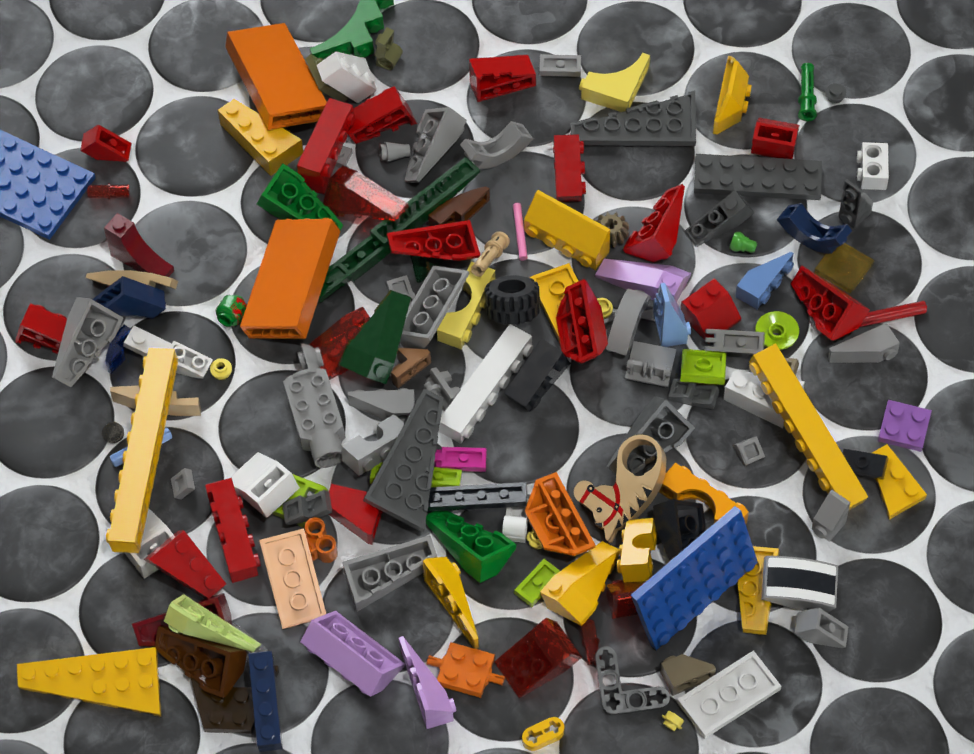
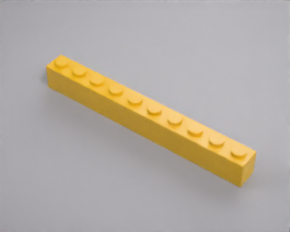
M149 348L147 356L143 358L144 372L139 377L140 391L135 396L136 410L131 415L132 429L127 434L128 448L127 451L123 452L124 467L119 472V490L116 489L114 495L115 509H112L110 513L111 528L106 532V542L109 543L112 552H140L178 366L175 349Z

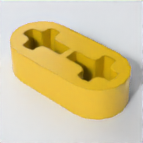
M551 717L527 728L522 735L523 746L529 751H536L560 740L564 735L565 726L563 721L557 717ZM551 725H553L555 728L558 727L557 733H554V731H550ZM529 735L537 737V742L528 741Z

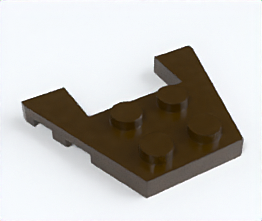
M275 666V676L277 677L279 667ZM191 678L204 732L252 733L255 727L252 687H232L227 696L222 698L204 691L199 687L200 684Z

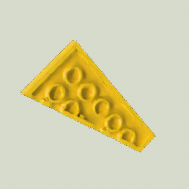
M156 647L17 664L19 689L58 695L68 699L74 698L83 702L113 708L119 707L161 717Z

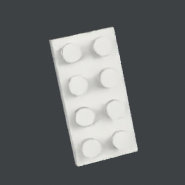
M753 650L678 698L677 703L705 739L780 691L781 685Z

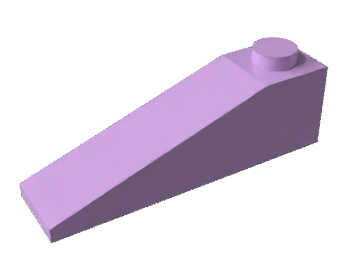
M603 259L595 274L596 278L623 289L644 291L647 295L652 296L651 300L656 298L660 283H665L676 302L691 276V273L671 265Z

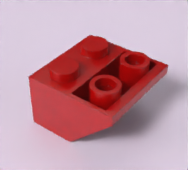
M758 118L752 139L751 153L774 158L793 159L800 125Z

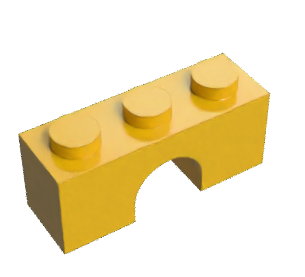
M653 518L626 521L625 529H622L623 544L619 546L621 559L617 560L618 573H622L624 583L647 581L652 577L653 562L650 551L655 550L657 532Z

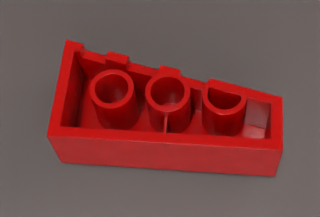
M331 98L328 99L297 164L298 173L305 179L304 182L311 190L317 193L325 194L341 149L347 139L349 128L355 122L356 115L351 104Z
M232 477L206 484L210 508L232 583L259 576L257 567L261 566L258 553L253 554L252 547H255L252 534H247L246 528H249L246 514L242 515L241 509L244 506L241 496L236 495Z

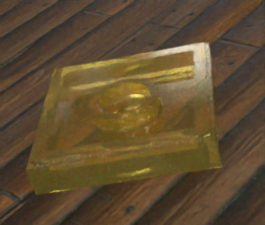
M844 243L838 246L832 254H826L816 266L814 273L851 294L873 266L874 259Z

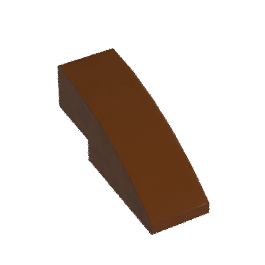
M485 186L473 189L446 201L428 215L429 226L470 220L490 201L489 188Z

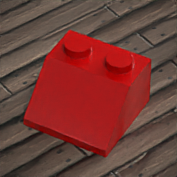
M715 278L681 302V311L684 314L685 321L689 322L690 326L704 340L706 337L714 338V334H706V329L729 330L742 320L729 292Z

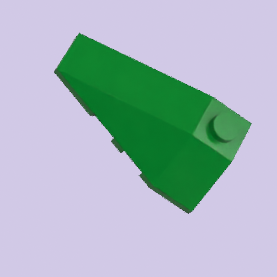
M434 511L426 515L428 527L465 572L480 583L498 575L516 549L517 544L498 531L493 533L483 529V525L478 523L475 526L466 523L463 517L451 512Z

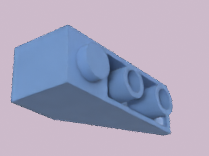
M789 252L749 270L738 283L735 297L755 309H758L762 303L766 304L771 296L770 292L780 286L784 274L791 272L794 266L792 262L794 253Z

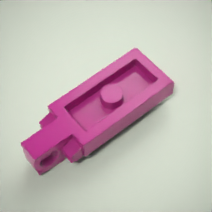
M442 447V449L435 452L434 467L486 472V449Z

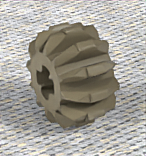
M608 211L606 216L599 215L596 222L610 229V244L614 248L617 243L623 245L624 239H627L629 235V224L625 222L624 216L618 217L617 212L614 215H610Z

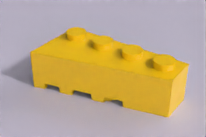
M233 99L218 109L220 125L270 176L278 171L282 163L287 166L302 155V139L284 128L267 130L260 114L239 101Z

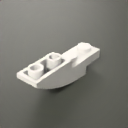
M136 326L132 327L123 344L124 347L142 355L143 358L147 356L149 348L175 349L178 358L176 373L203 379L213 359L176 341H173L171 344Z

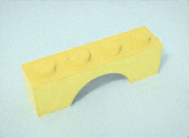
M474 262L470 263L467 269L470 274L463 284V290L471 298L469 304L460 311L446 313L437 329V340L439 342L461 350L465 342L468 343L471 338L473 325H477L480 320L481 309L486 308V285L495 279V270L489 267L482 276H475L471 272V269H473L471 267L475 264Z

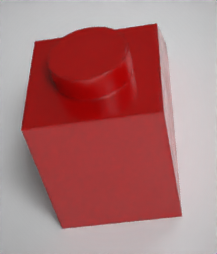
M98 124L83 134L80 151L96 160L127 162L132 143Z

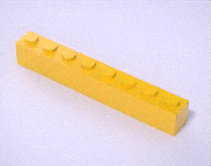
M775 343L754 354L749 361L750 370L753 375L759 378L763 392L771 398L775 412L783 418L785 429L787 432L792 433L795 438L797 449L803 452L807 458L806 462L809 469L815 472L819 478L818 483L821 489L828 494L833 490L850 502L849 510L862 504L868 498V495L777 344Z

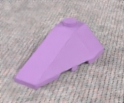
M403 636L399 637L400 650L426 729L453 722V713L456 712L453 698L448 699L445 689Z

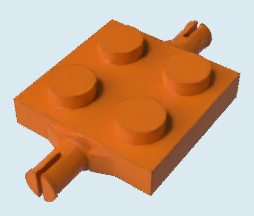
M450 642L447 653L442 659L431 655L427 659V665L440 668L437 680L443 688L479 698L482 697L484 688L489 682L503 686L505 676L492 673L495 654Z

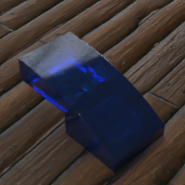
M125 324L111 341L106 354L105 363L110 374L126 360L123 351L126 347L123 344L131 329Z

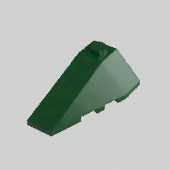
M390 290L376 307L375 313L368 322H364L360 327L361 330L356 337L348 342L339 365L366 378L386 384L395 363L411 297Z

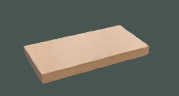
M304 528L259 540L282 630L309 623L312 619L325 615L326 610Z

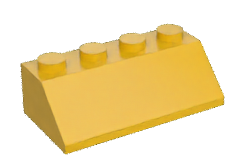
M537 190L524 218V231L530 237H536L548 247H554L566 257H572L583 266L590 267L596 271L603 259L609 254L610 229Z

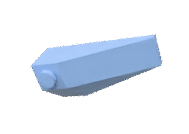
M660 283L656 298L653 300V315L661 346L669 347L687 344L688 335H691L690 323L685 322L684 314L666 284Z

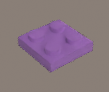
M888 400L878 441L922 452L932 410Z

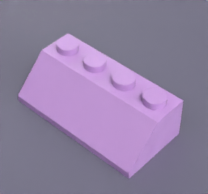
M337 611L312 619L300 641L309 652L319 656L327 666L337 670L345 680L351 681L359 687L362 693L369 696L383 691L405 666L404 662Z

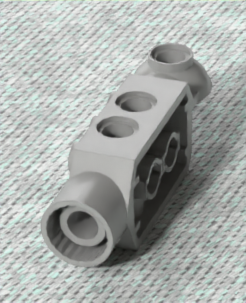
M300 343L302 351L297 352L302 370L290 375L283 381L302 449L311 451L317 467L328 468L342 462L341 442L346 438L344 426L326 369L320 368L324 364L319 347L313 348L308 344Z

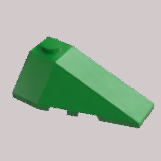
M282 163L256 205L282 220L329 218L341 230L343 224L328 206H324L317 197V193L307 186L304 182L305 179Z

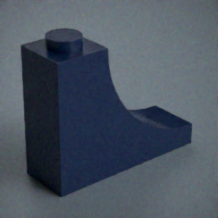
M124 276L92 299L120 316H142L153 319L166 309L163 290Z

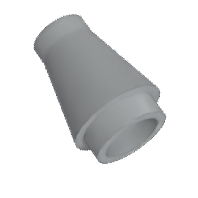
M391 142L379 144L380 160L387 163L403 157H410V145Z

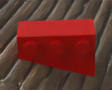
M579 134L554 135L553 153L556 200L560 202L582 201V195L586 194V182L581 180V174H585V162L580 160V154H584V142L579 140Z
M30 303L20 324L15 343L21 344L22 341L34 343V348L40 349L41 346L52 348V352L58 354L67 318L62 314L52 313L41 305Z

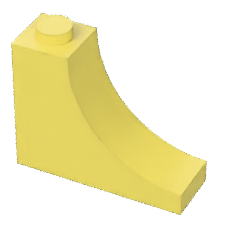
M642 53L633 65L616 73L599 74L588 72L586 79L582 78L579 85L581 99L619 112L626 111V108L631 107L648 72L650 55Z

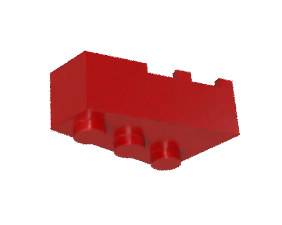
M528 55L469 59L470 85L477 102L536 86V73Z
M393 86L353 108L356 118L353 126L349 128L348 135L357 144L379 137L380 132L392 129V132L399 130L398 126L410 123L412 126L417 124L409 105L396 87Z
M184 530L177 531L143 559L202 598H211L226 585V582Z

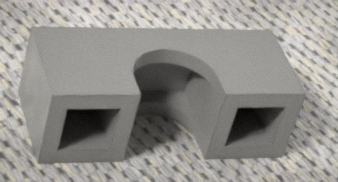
M393 414L377 424V441H366L358 435L341 445L342 461L359 476L366 471H370L386 459L405 423Z

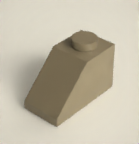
M681 654L677 657L673 655L666 658L661 663L660 673L672 696L705 682L715 675L716 668L713 664Z

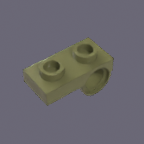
M388 27L376 39L375 45H377L374 56L376 57V66L392 70L403 54L400 46L393 43L394 30Z

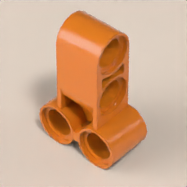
M318 517L307 520L305 523V535L312 561L319 558L324 563L333 562L338 556L335 539L327 535L324 521ZM315 529L321 530L320 532H318V533H316V534H315V533H311V532H312L313 530H315ZM325 547H331L329 551L322 550Z

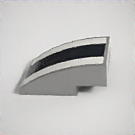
M765 556L762 600L801 611L806 608H821L829 613L836 608L838 565L798 557Z

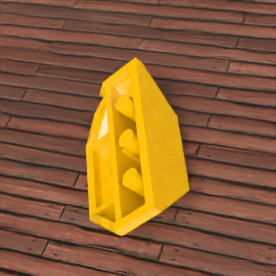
M732 56L727 58L714 120L713 134H719L741 122L742 114H747L749 101H745V99L750 97L752 85L748 84L749 75Z

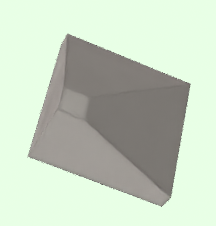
M757 436L733 445L745 466L765 457Z

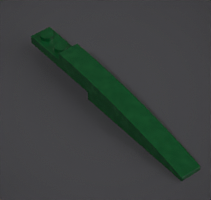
M465 157L371 229L369 237L329 267L318 302L321 303L349 280L356 281L391 253L386 236L387 233L420 228L428 221L430 213L456 196L480 173V169Z

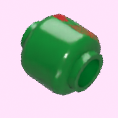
M239 295L224 296L215 310L218 321L226 327L239 325L247 307L244 299Z

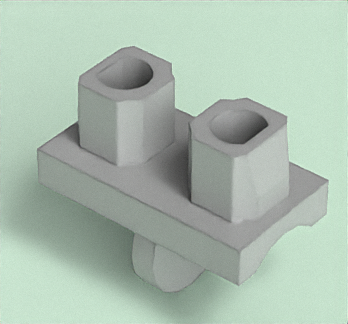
M435 367L430 370L431 374L425 381L424 386L427 390L444 398L442 408L446 411L461 389L457 386L450 388L449 385L452 381L450 373L448 371L439 372Z

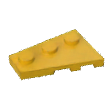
M888 444L872 452L888 456L889 458L884 479L875 478L880 488L881 498L885 503L889 520L926 499V492Z

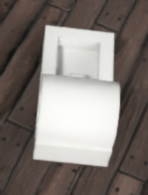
M526 506L507 507L503 521V534L513 542H526L528 518L525 515Z

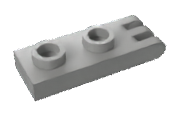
M706 329V334H714V338L706 337L705 342L714 344L713 347L705 346L704 351L756 354L764 350V332Z

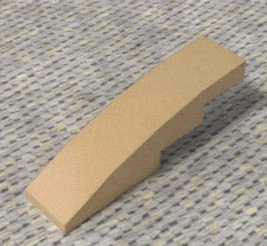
M131 270L87 273L86 278L108 286L112 285L122 276L155 287L157 283L176 289L178 281L173 278Z
M139 385L110 387L113 402L136 409L135 396L140 391ZM172 391L168 415L201 416L199 398L178 399L177 392Z

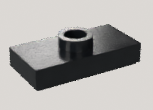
M843 449V455L854 474L884 479L888 456Z

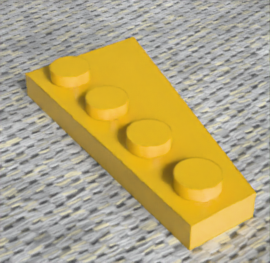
M753 546L758 563L737 582L743 633L766 635L771 602L762 600L764 557L779 556V549Z

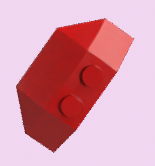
M585 279L565 288V295L556 315L562 352L566 357L581 364L599 356L608 345L601 305Z

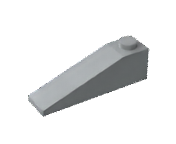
M77 297L67 318L52 378L68 387H72L88 369L90 362L102 353L101 350L107 343H111L115 338L124 318L90 298Z

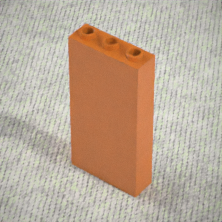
M285 23L227 32L225 47L267 130L312 123L319 120L327 101L321 90H319L308 65Z
M305 218L275 221L240 324L241 329L249 339H306L340 235V230L332 219Z

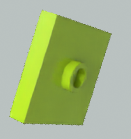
M682 350L680 382L725 385L726 352Z

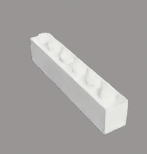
M509 324L441 416L440 433L460 444L465 438L471 436L477 421L481 422L488 406H492L496 402L499 391L507 387L510 376L513 372H518L522 364L521 361L525 356L528 357L531 354L533 345L530 334Z

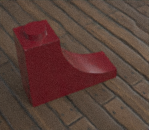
M117 213L104 227L112 257L139 272L154 273L169 277L174 272V266L156 254L142 239L134 222Z

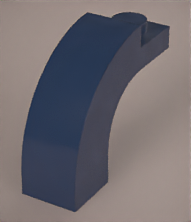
M802 203L788 205L777 218L780 225L795 240L820 253L832 254L838 246L843 245L847 241V236L852 232L848 224L827 226L820 223L809 214Z

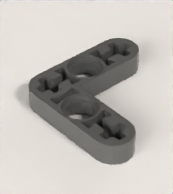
M609 646L598 649L595 655L601 704L605 713L618 715L664 708L669 703L670 694L664 687L658 686L622 691L616 652ZM604 651H607L608 655H612L608 663L609 668L614 666L615 670L608 669L601 672L600 668H605V662L600 660L599 657L603 655ZM607 674L613 675L616 679V683L612 687H607L603 684V677ZM617 689L618 693H613L614 701L619 702V705L615 707V710H612L611 706L606 705L610 701L609 694L604 695V691L611 692ZM657 691L661 695H665L666 699L662 700V704H658L657 700L649 701L651 706H646V692L649 693L648 697L656 696ZM634 694L640 695L643 700L640 707H633L629 702L630 696Z

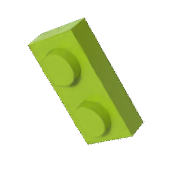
M543 559L514 590V594L533 607L542 597L540 591L560 570Z

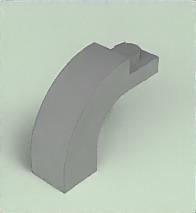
M511 121L497 136L488 141L477 142L464 139L460 145L469 160L473 161L478 168L487 169L496 167L514 158L534 138L523 124Z
M626 290L616 312L606 350L625 356L630 352L643 312L649 306L652 296L647 295L641 290Z

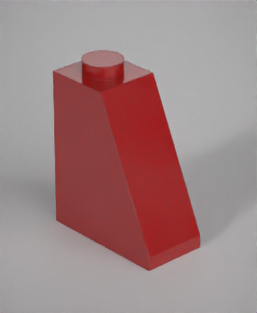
M331 484L329 493L332 513L328 515L363 541L373 545L383 511L363 501L367 494L366 491Z

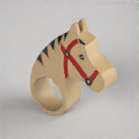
M635 435L623 442L617 456L615 485L595 487L589 481H580L574 488L575 498L581 505L593 512L594 519L596 520L595 525L605 531V538L609 543L614 541L618 530L625 528L626 521L637 519L646 510L663 484L666 474V455L657 441L650 436ZM641 445L655 447L657 450V461L650 471L644 473L643 476H635L629 472L627 459L633 449Z

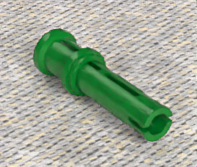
M804 63L801 66V95L798 98L800 105L798 117L803 121H812L817 117L815 110L817 98L814 95V65L811 63Z

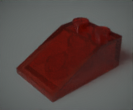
M364 307L344 315L309 344L313 348L319 347L324 364L320 368L326 369L329 380L349 370L340 366L339 363L348 342L356 337L361 330L360 327L370 319Z

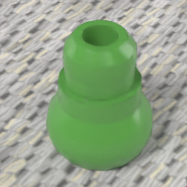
M735 232L729 248L734 252L746 251L754 253L757 242L750 240L749 237H746L741 232Z

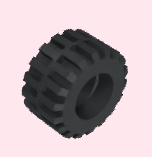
M509 275L494 279L486 285V314L491 320L501 324H521L531 321L532 318H536L540 313L539 286L534 279L526 276Z

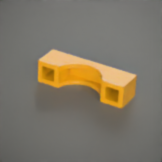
M674 463L665 474L659 493L668 499L682 501L693 499L705 503L714 514V523L736 506L742 511L745 524L747 523L749 511H747L744 505L738 502L735 503L723 491H717L705 479L693 475L687 467Z

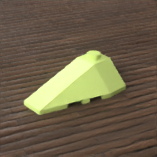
M184 594L173 600L168 607L164 622L169 624L168 627L176 633H183L255 652L261 646L259 642Z

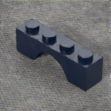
M272 651L249 653L256 738L259 752L283 749Z

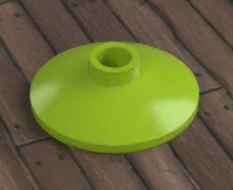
M773 311L759 318L756 323L755 332L765 333V347L768 348L776 343L778 348L783 350L791 347L797 341L799 326L791 315L780 311Z

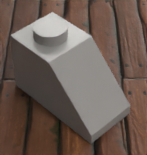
M831 490L813 519L812 530L818 537L825 538L830 542L846 524L850 502Z
M814 608L797 613L795 634L809 643L846 648L849 627L821 608Z

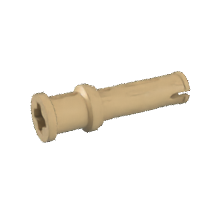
M500 231L492 235L491 240L485 244V251L471 267L473 268L471 272L475 276H482L493 260L502 255L503 249H506L510 243L508 235Z

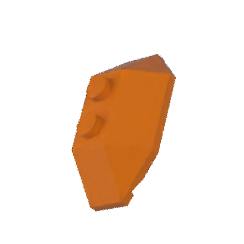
M557 472L537 479L525 508V515L543 549L576 556L596 548Z

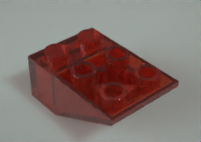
M545 618L494 662L517 696L522 698L567 671L582 656L558 622Z

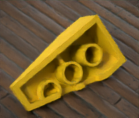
M601 541L596 545V548L589 550L554 575L540 591L547 609L582 626L599 604L597 600L600 593L604 592L606 579L612 573L619 557V549Z
M447 557L424 559V581L474 649L479 648L478 635L460 578V569L455 562L451 563Z

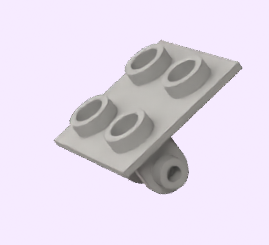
M633 341L630 358L627 361L625 379L668 387L676 349Z

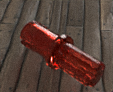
M108 183V185H89L87 187L89 198H108V200L119 197L130 198L129 184L110 185Z
M587 619L581 626L583 634L582 646L585 647L587 665L592 666V661H594L595 666V655L599 649L600 639L597 638L594 620Z

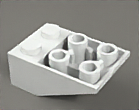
M259 452L231 476L235 491L266 518L300 488L290 471L278 461Z
M149 508L140 552L125 553L144 579L159 569L143 559L173 535L170 529Z

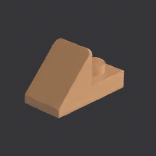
M398 348L397 358L401 363L396 365L391 372L392 383L399 388L431 364L430 351L428 349Z

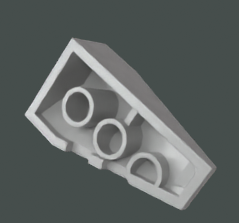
M449 107L425 110L417 127L416 134L419 135L418 142L413 144L412 149L415 151V154L409 160L404 180L406 183H417L422 180L463 133L467 119Z

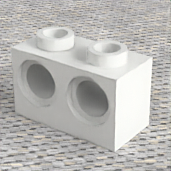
M862 142L861 151H857V163L861 164V168L857 169V181H861V189L886 190L889 179L888 143Z

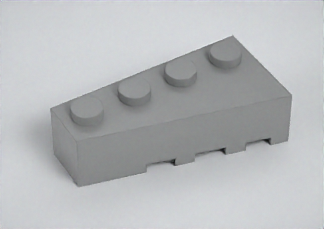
M430 535L342 562L343 571L357 612L424 573L423 560L426 558H437Z

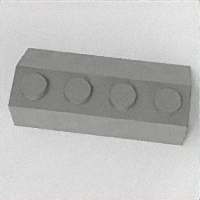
M439 266L431 268L408 308L400 339L403 348L424 349L429 344L470 274L467 270Z

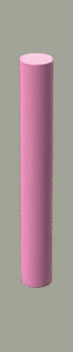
M520 203L513 204L518 254L519 260L524 261L528 257L522 208Z

